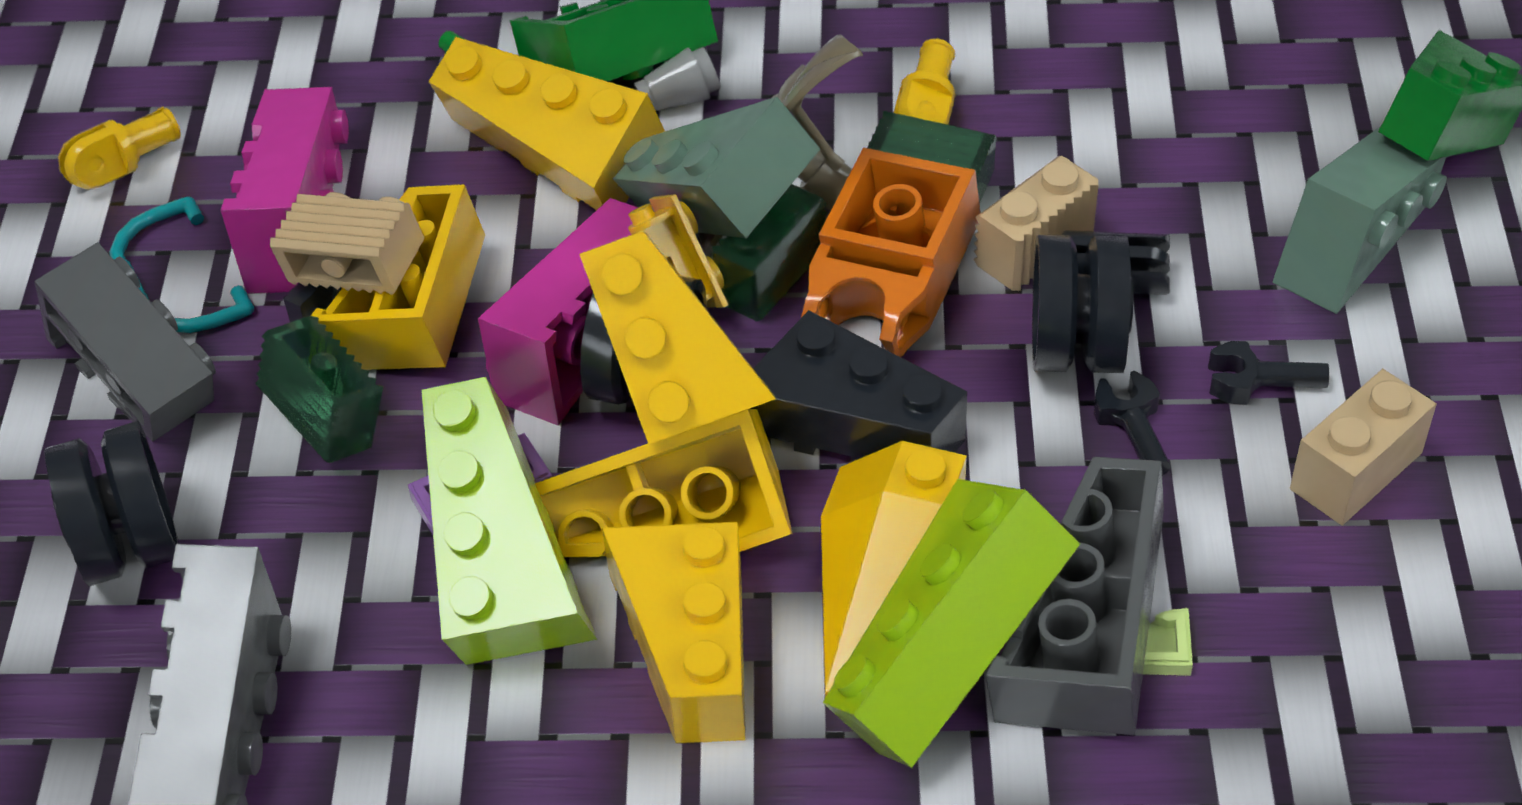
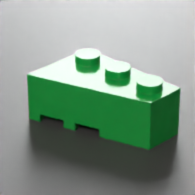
M603 0L579 8L578 3L575 2L560 6L561 15L547 20L528 19L527 16L510 20L519 56L604 81H610L621 76L623 80L645 77L654 71V64L665 60L669 61L686 48L693 52L718 42L709 0Z
M1438 30L1410 67L1378 132L1427 161L1502 145L1522 110V75L1519 74L1521 66L1512 59L1497 53H1488L1486 56Z

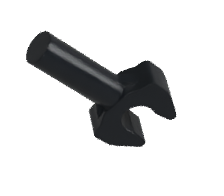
M1230 341L1210 350L1208 369L1223 373L1212 374L1209 393L1230 404L1247 405L1254 390L1261 386L1328 388V363L1260 361L1246 341Z
M1131 371L1128 386L1131 399L1123 400L1113 394L1112 387L1105 378L1099 379L1094 404V416L1099 425L1123 426L1140 460L1161 461L1162 476L1170 470V462L1147 418L1158 410L1160 393L1156 385L1137 371Z

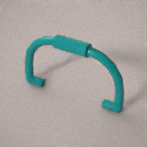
M190 196L154 207L132 218L116 234L109 254L113 260L119 256L125 259V251L129 241L140 230L158 221L185 212L191 224L199 225L204 221V216L196 201ZM125 259L127 263L132 267L131 263L127 259ZM140 282V287H139V289H140V291L147 297V299L149 300V298H148V296H147V294H146V292H145V290H144V288H143V286H142V284H141V282ZM241 285L235 286L231 289L230 294L236 305L189 319L174 318L178 326L176 332L191 334L217 328L251 315L254 312V305L244 287Z

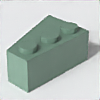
M774 97L638 141L626 153L624 157L625 165L615 175L613 180L638 208L651 204L649 199L652 197L676 194L679 201L684 202L694 214L698 224V233L747 238L821 149L780 99Z
M1380 127L1308 178L1272 282L1335 314L1341 310L1424 208L1431 209L1436 204L1447 181V177L1440 174L1446 157L1427 161L1379 133Z

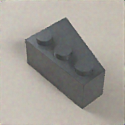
M97 242L34 281L46 339L56 349L68 343L82 357V359L75 362L77 369L87 379L96 374L110 390L107 393L109 400L132 422L139 421L145 435L150 440L155 441L214 401L213 375L216 373V369L212 360L200 345L193 343L188 346L176 332L178 326L173 315L160 300L156 299L150 302L140 291L139 279L125 259L119 256L113 260Z

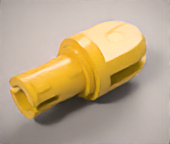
M929 39L923 43L919 52L920 57L916 72L908 74L902 80L893 112V127L900 138L913 146L925 147L937 142L946 130L950 120L956 94L954 86L948 80L956 53L950 43L941 39Z
M160 107L155 112L124 126L114 120H107L74 135L63 144L58 155L59 170L68 182L83 189L103 187L136 171L140 156L171 141L179 140L181 137L180 127L172 112L168 108L164 109V107Z

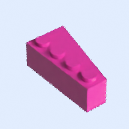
M332 87L265 89L251 125L253 141H245L241 152L244 170L234 171L230 182L232 193H237L236 198L224 199L220 210L247 294L290 292L296 286L290 283L283 273L270 247V238H275L276 229H281V220H286V211H291L292 203L297 202V194L326 196V194L334 192V183L342 182L343 163L339 145L347 144L349 125L346 111L337 110Z

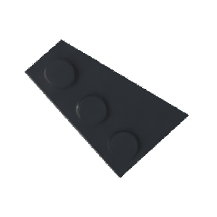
M810 310L802 316L753 368L775 395L776 399L750 409L758 410L767 437L794 443V451L814 455L817 448L852 456L853 462L900 441L954 453L965 442L966 390Z

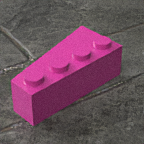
M610 198L478 318L486 357V370L489 373L492 387L505 406L559 426L582 394L583 388L580 375L581 345L593 290L579 254L630 236L628 227L632 225L628 214L638 207Z

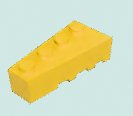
M455 37L429 80L430 85L453 121L499 151H507L519 159L522 166L536 175L542 174L559 185L562 192L577 202L582 200L596 211L610 198L624 203L627 202L629 196L613 180L615 175L625 165L624 157L626 153L638 141L665 132L648 93Z

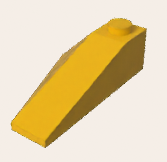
M756 409L741 411L650 445L647 443L535 483L543 505L550 516L555 529V536L564 557L606 556L602 528L738 522L740 552L792 534L779 471L758 410Z
M900 441L839 468L821 514L825 697L834 684L837 672L850 658L957 479H966L967 455Z

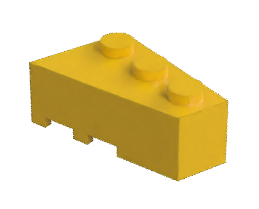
M465 184L408 187L399 199L404 203L410 204L423 233L424 240L393 295L386 291L380 294L374 289L369 293L363 288L360 292L354 288L348 291L341 286L342 289L326 310L316 308L308 318L306 323L331 371L446 367L485 238V232Z
M641 231L579 254L649 445L776 399L772 391L755 372L646 232Z
M738 522L602 528L609 576L615 591H618L633 637L637 640L643 654L648 675L675 743L746 740L742 581Z

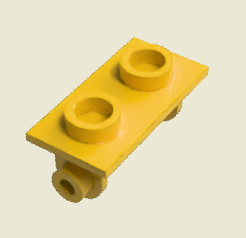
M676 194L652 197L649 199L651 204L643 205L628 214L632 225L628 227L631 235L641 231L646 232L680 276L702 280L706 288L707 307L724 308L728 305L721 290L724 287L722 273L717 264L709 256H705L695 235L698 233V224L695 216L684 202L679 201Z

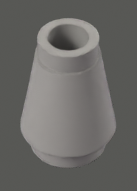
M704 47L693 52L686 48L643 77L642 80L634 83L635 90L648 93L657 111L710 99L709 93L721 88L715 68Z

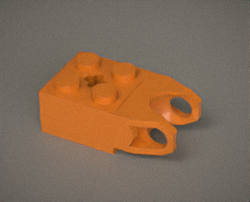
M863 148L819 233L820 245L809 265V291L805 299L802 316L810 310L837 325H840L849 318L861 315L874 316L883 320L879 340L883 344L884 349L902 357L907 349L930 329L975 233V225L978 224L975 217L980 214L976 171L974 169Z

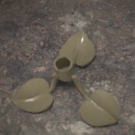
M842 35L833 37L812 57L806 66L801 65L784 82L779 93L772 97L780 99L821 149L798 176L802 181L800 187L791 184L785 191V194L796 197L804 205H807L814 198L829 211H831L852 168L844 163L845 160L832 150L801 107V103L805 95L824 78L854 58L863 56L862 51ZM699 234L698 242L705 256H711L715 246L723 237L722 235Z

